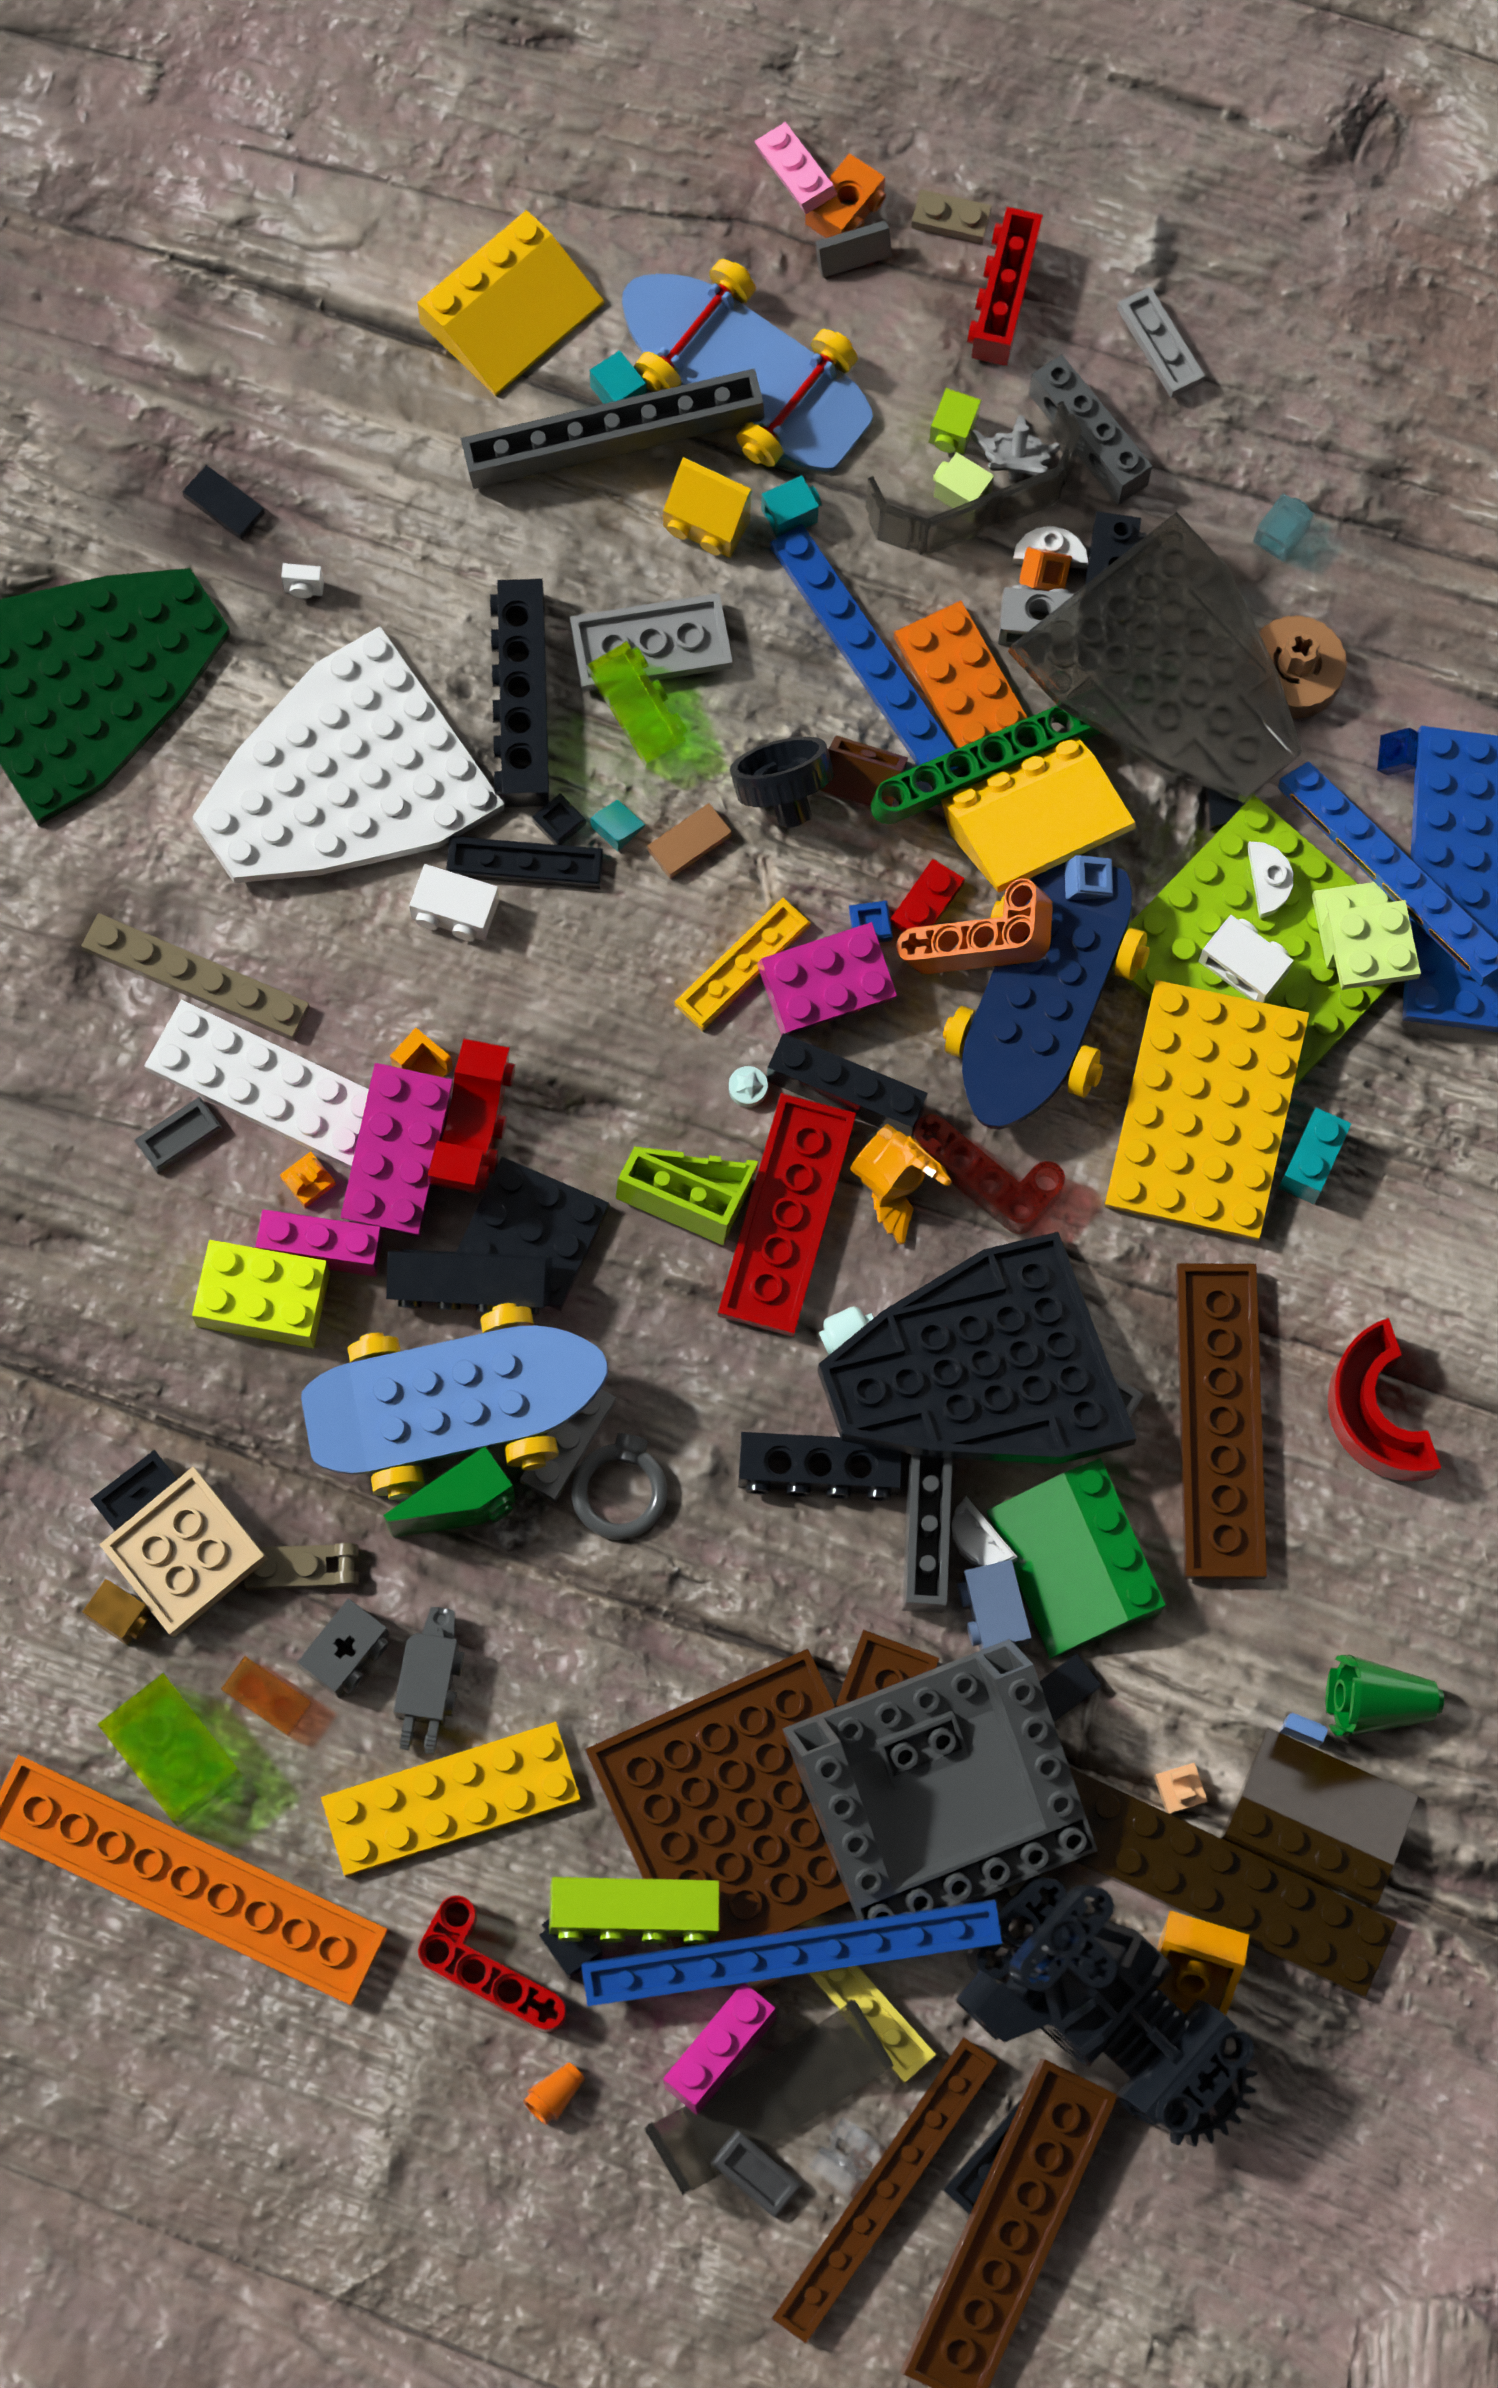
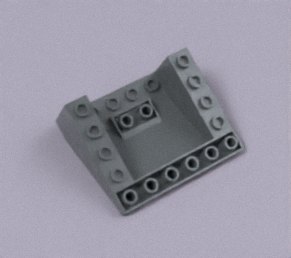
M1010 1639L783 1728L794 1763L858 1921L964 1905L1098 1851L1035 1667Z

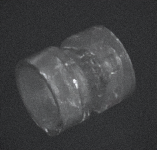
M842 2117L829 2135L831 2145L829 2147H821L808 2167L837 2190L853 2199L866 2180L863 2173L864 2170L874 2169L885 2153L886 2148L861 2128Z

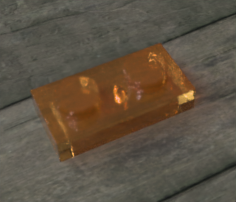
M246 1656L243 1657L221 1688L222 1692L287 1737L291 1735L312 1705L310 1700Z

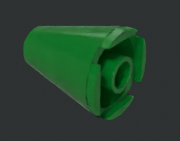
M1338 1655L1335 1660L1340 1662L1338 1668H1330L1325 1706L1326 1713L1334 1714L1336 1725L1329 1724V1727L1335 1736L1349 1737L1431 1722L1443 1710L1444 1694L1441 1689H1438L1437 1683L1433 1680L1352 1655Z

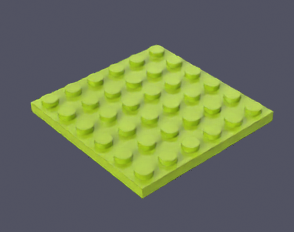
M1255 795L1245 803L1128 926V929L1132 927L1147 933L1146 946L1150 948V952L1144 969H1138L1137 974L1132 980H1125L1150 1002L1155 980L1248 999L1198 962L1203 948L1230 915L1238 920L1245 919L1258 930V935L1269 943L1273 941L1282 945L1288 951L1289 957L1294 961L1289 973L1265 1003L1309 1012L1293 1089L1394 983L1341 990L1337 967H1326L1312 895L1316 890L1357 885L1358 883ZM1249 841L1264 842L1277 848L1288 859L1293 871V888L1286 903L1274 914L1259 918L1247 848ZM1115 959L1114 964H1113V966H1112V969H1113L1114 971H1115L1116 959Z

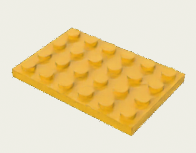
M1155 980L1105 1207L1259 1241L1309 1012Z

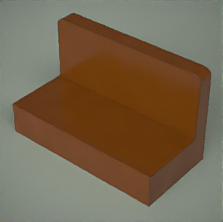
M836 735L828 749L834 777L820 791L871 806L879 785L883 781L905 772L908 757ZM890 796L882 797V801L887 806L893 807L895 798Z

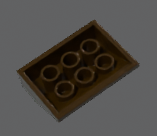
M1268 1727L1220 1838L1371 1909L1378 1904L1391 1874L1418 1795Z

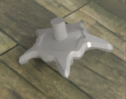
M1023 415L1017 417L1011 433H996L991 438L985 437L975 430L970 433L973 441L985 451L987 459L991 461L987 465L989 470L1008 471V477L1013 480L1022 479L1023 473L1045 477L1049 472L1046 466L1050 463L1051 456L1058 453L1061 449L1059 443L1045 445L1039 438L1030 436L1028 434L1029 427L1026 425Z

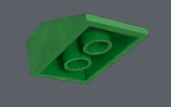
M484 1446L384 1514L388 1530L394 1538L482 1525L490 1519L495 1523L513 1510L511 1505L516 1500L513 1485Z

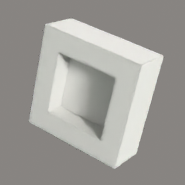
M283 563L281 579L285 593H290L297 598H310L312 595L322 596L324 580L321 566Z

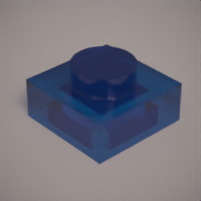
M1406 728L1380 735L1377 771L1385 775H1391L1415 769L1417 766L1419 732L1412 728Z

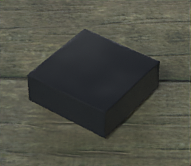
M561 793L532 816V822L554 845L564 844L586 825V819Z

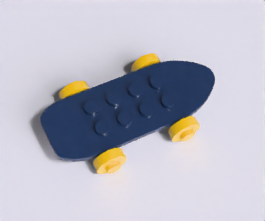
M1066 862L1032 877L1031 881L1052 900L1051 943L1048 952L1043 958L1035 962L995 966L978 1009L974 1010L960 1006L954 1016L948 1018L943 1031V1039H946L945 1053L963 1058L962 1073L966 1095L974 1116L982 1125L990 1129L1001 1130L1024 1121L1050 1101L1067 1077H1069V1094L1085 1098L1090 1092L1091 1087H1097L1103 1072V1065L1099 1064L1101 1051L1087 1045H1083L1081 1048L1080 1046L1115 959V975L1132 980L1137 974L1138 969H1144L1150 952V948L1146 946L1147 933L1132 927L1128 929L1132 914L1133 897L1130 879L1127 872L1123 869L1112 866L1113 896L1111 898L1067 900L1065 893ZM1005 894L1001 901H996L990 918L1003 917Z

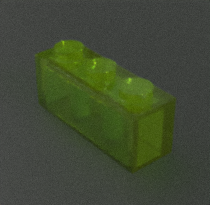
M626 641L587 664V672L644 767L647 768L684 746L686 743L684 734L688 733V730L679 714L676 712L671 715L664 704L668 700V696L657 679L651 682L644 669L649 667L640 649L638 647L631 649Z

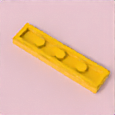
M781 898L675 1001V1007L703 1032L760 976L757 966L760 959L787 950L810 928L811 922L785 898Z

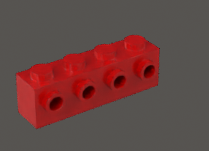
M1006 207L1003 223L995 224L991 245L997 247L994 256H987L983 273L984 278H989L986 289L979 288L975 310L981 312L978 322L971 321L967 337V343L973 344L971 356L973 359L1008 366L1040 236L1043 214Z

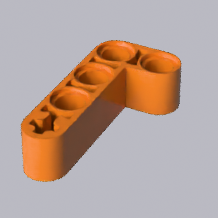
M1021 878L1012 882L1006 889L1003 917L910 928L904 931L898 938L896 950L899 957L922 974L1035 962L1043 958L1050 947L1053 912L1052 900L1035 883L1029 879Z

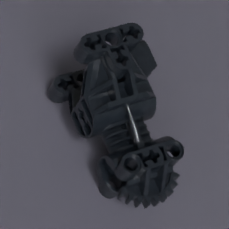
M1043 1877L1029 1879L998 1913L1001 1940L1009 1945L1010 1948H1002V1943L968 1949L966 1957L968 1966L977 1975L955 1999L958 2005L995 2040L1000 2039L1004 2043L1040 2028L1062 2050L1085 2066L1091 2067L1097 2058L1104 2053L1130 2078L1115 2095L1119 2104L1135 2119L1148 2124H1157L1162 2129L1170 2131V2142L1180 2146L1185 2136L1188 2145L1197 2147L1199 2134L1205 2142L1214 2143L1213 2130L1224 2136L1229 2135L1226 2122L1231 2121L1240 2125L1242 2121L1236 2113L1238 2107L1246 2110L1251 2108L1243 2099L1244 2094L1256 2093L1254 2087L1246 2084L1247 2078L1258 2075L1257 2071L1246 2068V2065L1255 2057L1251 2038L1246 2033L1236 2030L1237 2026L1226 2015L1210 2004L1198 1999L1184 2013L1158 1988L1173 1971L1172 1965L1137 1930L1109 1921L1113 1914L1114 1903L1108 1891L1100 1887L1079 1885L1067 1894L1062 1883L1055 1879ZM1040 1889L1048 1890V1904L1040 1903L1042 1900V1896L1038 1893ZM1086 1897L1094 1898L1091 1902L1092 1907L1095 1909L1093 1913L1085 1912L1088 1908L1084 1902ZM1027 1907H1032L1034 1910L1030 1911ZM1020 1916L1024 1922V1931L1021 1936L1014 1939L1010 1934L1009 1926L1015 1917ZM986 1951L994 1952L992 1959L995 1961V1964L992 1967L986 1965L988 1961L984 1956ZM1007 1973H1009L1011 1977L1006 1984H1004L1002 1981L1000 1982V1984H998L995 1980H993L1002 1978ZM1229 2037H1233L1236 2043V2050L1231 2055L1224 2052Z

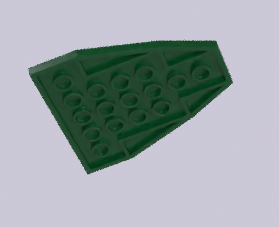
M191 568L108 575L0 599V767L38 826L104 789L185 701L231 634L229 626Z

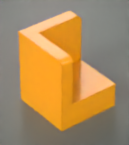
M417 1028L390 1055L393 1067L444 1078L453 1069L451 1056Z

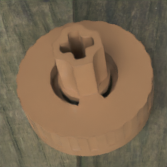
M1298 615L1275 619L1268 625H1265L1256 634L1251 643L1244 667L1246 685L1255 701L1270 713L1292 719L1310 717L1326 709L1336 698L1346 674V653L1342 642L1335 635V632L1322 622ZM1277 660L1280 672L1290 680L1299 681V684L1290 683L1279 675L1276 667Z

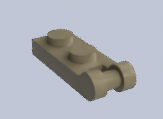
M339 1543L335 1545L259 1547L268 1560L245 1578L246 1590L356 1587L359 1585V1573L355 1572V1559L359 1557V1545L355 1543ZM327 1560H338L339 1572L327 1573Z

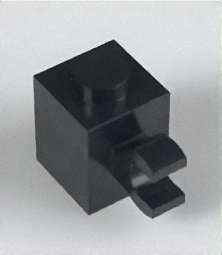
M549 1919L542 1924L545 1931L539 1934L540 1940L568 1979H571L582 1970L581 1964L583 1962L595 1961L602 1956L601 1949L594 1941L600 1935H583V1940L577 1942L558 1940V1934H549Z

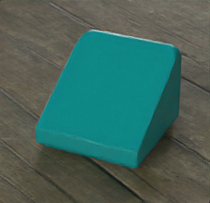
M618 799L590 818L591 828L617 852L645 827V824Z

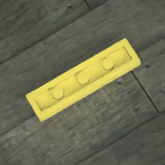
M858 1966L807 1973L904 2084L936 2055Z

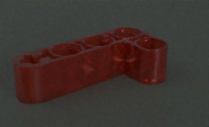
M933 1114L925 1115L915 1124L913 1138L921 1144L932 1158L945 1167L947 1174L952 1180L951 1183L1012 1233L1023 1234L1030 1231L1056 1203L1062 1193L1065 1183L1064 1171L1054 1162L1044 1161L1038 1163L1019 1182L942 1117ZM933 1132L938 1135L937 1140L931 1138L925 1141L923 1139L924 1133L928 1136ZM941 1148L945 1150L943 1155L940 1154ZM956 1155H963L969 1159L971 1165L963 1169L953 1166L950 1159ZM1043 1176L1049 1177L1055 1182L1056 1187L1052 1190H1043L1036 1184V1180ZM985 1180H993L998 1183L1001 1190L990 1194L983 1191L980 1183ZM1015 1205H1023L1028 1208L1031 1215L1025 1219H1018L1013 1216L1010 1208Z

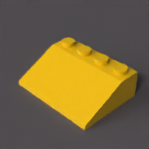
M527 210L417 302L420 324L495 397L604 304L602 297L555 237Z
M1078 737L1063 741L1045 752L1028 757L1017 765L1002 772L994 773L989 778L967 788L959 789L954 794L941 799L950 836L998 893L1006 890L1015 880L1032 878L1070 860L1075 855H1081L1136 829L1135 821L1098 760Z

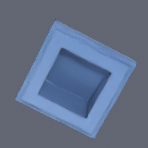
M1075 855L1065 863L1066 899L1111 898L1113 896L1112 859Z

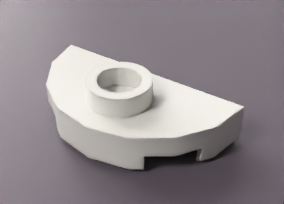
M1054 526L1036 528L1025 534L1016 545L1012 564H1023L1027 547H1033L1072 556L1070 565L1072 568H1087L1088 566L1086 549L1079 538L1066 529Z
M1249 841L1247 845L1259 918L1274 914L1286 903L1293 888V871L1288 859L1277 848L1264 842Z
M966 1496L956 1507L951 1524L953 1542L960 1555L971 1564L979 1567L1011 1559L1012 1563L1017 1561L1015 1553Z

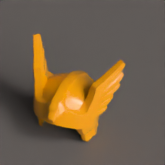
M889 1124L881 1128L855 1158L850 1168V1171L861 1178L862 1183L872 1190L871 1197L873 1198L874 1209L877 1211L878 1222L883 1223L887 1234H892L900 1245L905 1244L909 1222L914 1210L905 1195L911 1194L919 1188L925 1174L946 1186H950L952 1182L945 1167L932 1158L918 1141L912 1136H907L897 1131Z

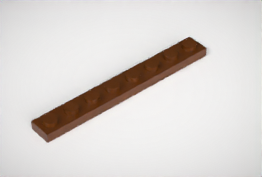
M965 2037L962 2038L771 2318L773 2321L806 2344L984 2083L998 2062Z

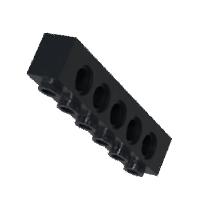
M543 579L497 580V594H490L491 617H498V629H491L492 652H499V664H492V686L500 687V700H493V723H500L501 735L493 736L494 759L501 758L502 770L494 771L495 794H502L504 808L545 806L550 801ZM514 618H523L527 621L519 627L509 624ZM515 653H523L528 656L521 662H514L509 659ZM517 688H523L529 692L526 696L520 698L510 694ZM516 724H526L530 727L524 733H515L511 730ZM519 759H525L531 763L525 769H516L512 766L513 762Z

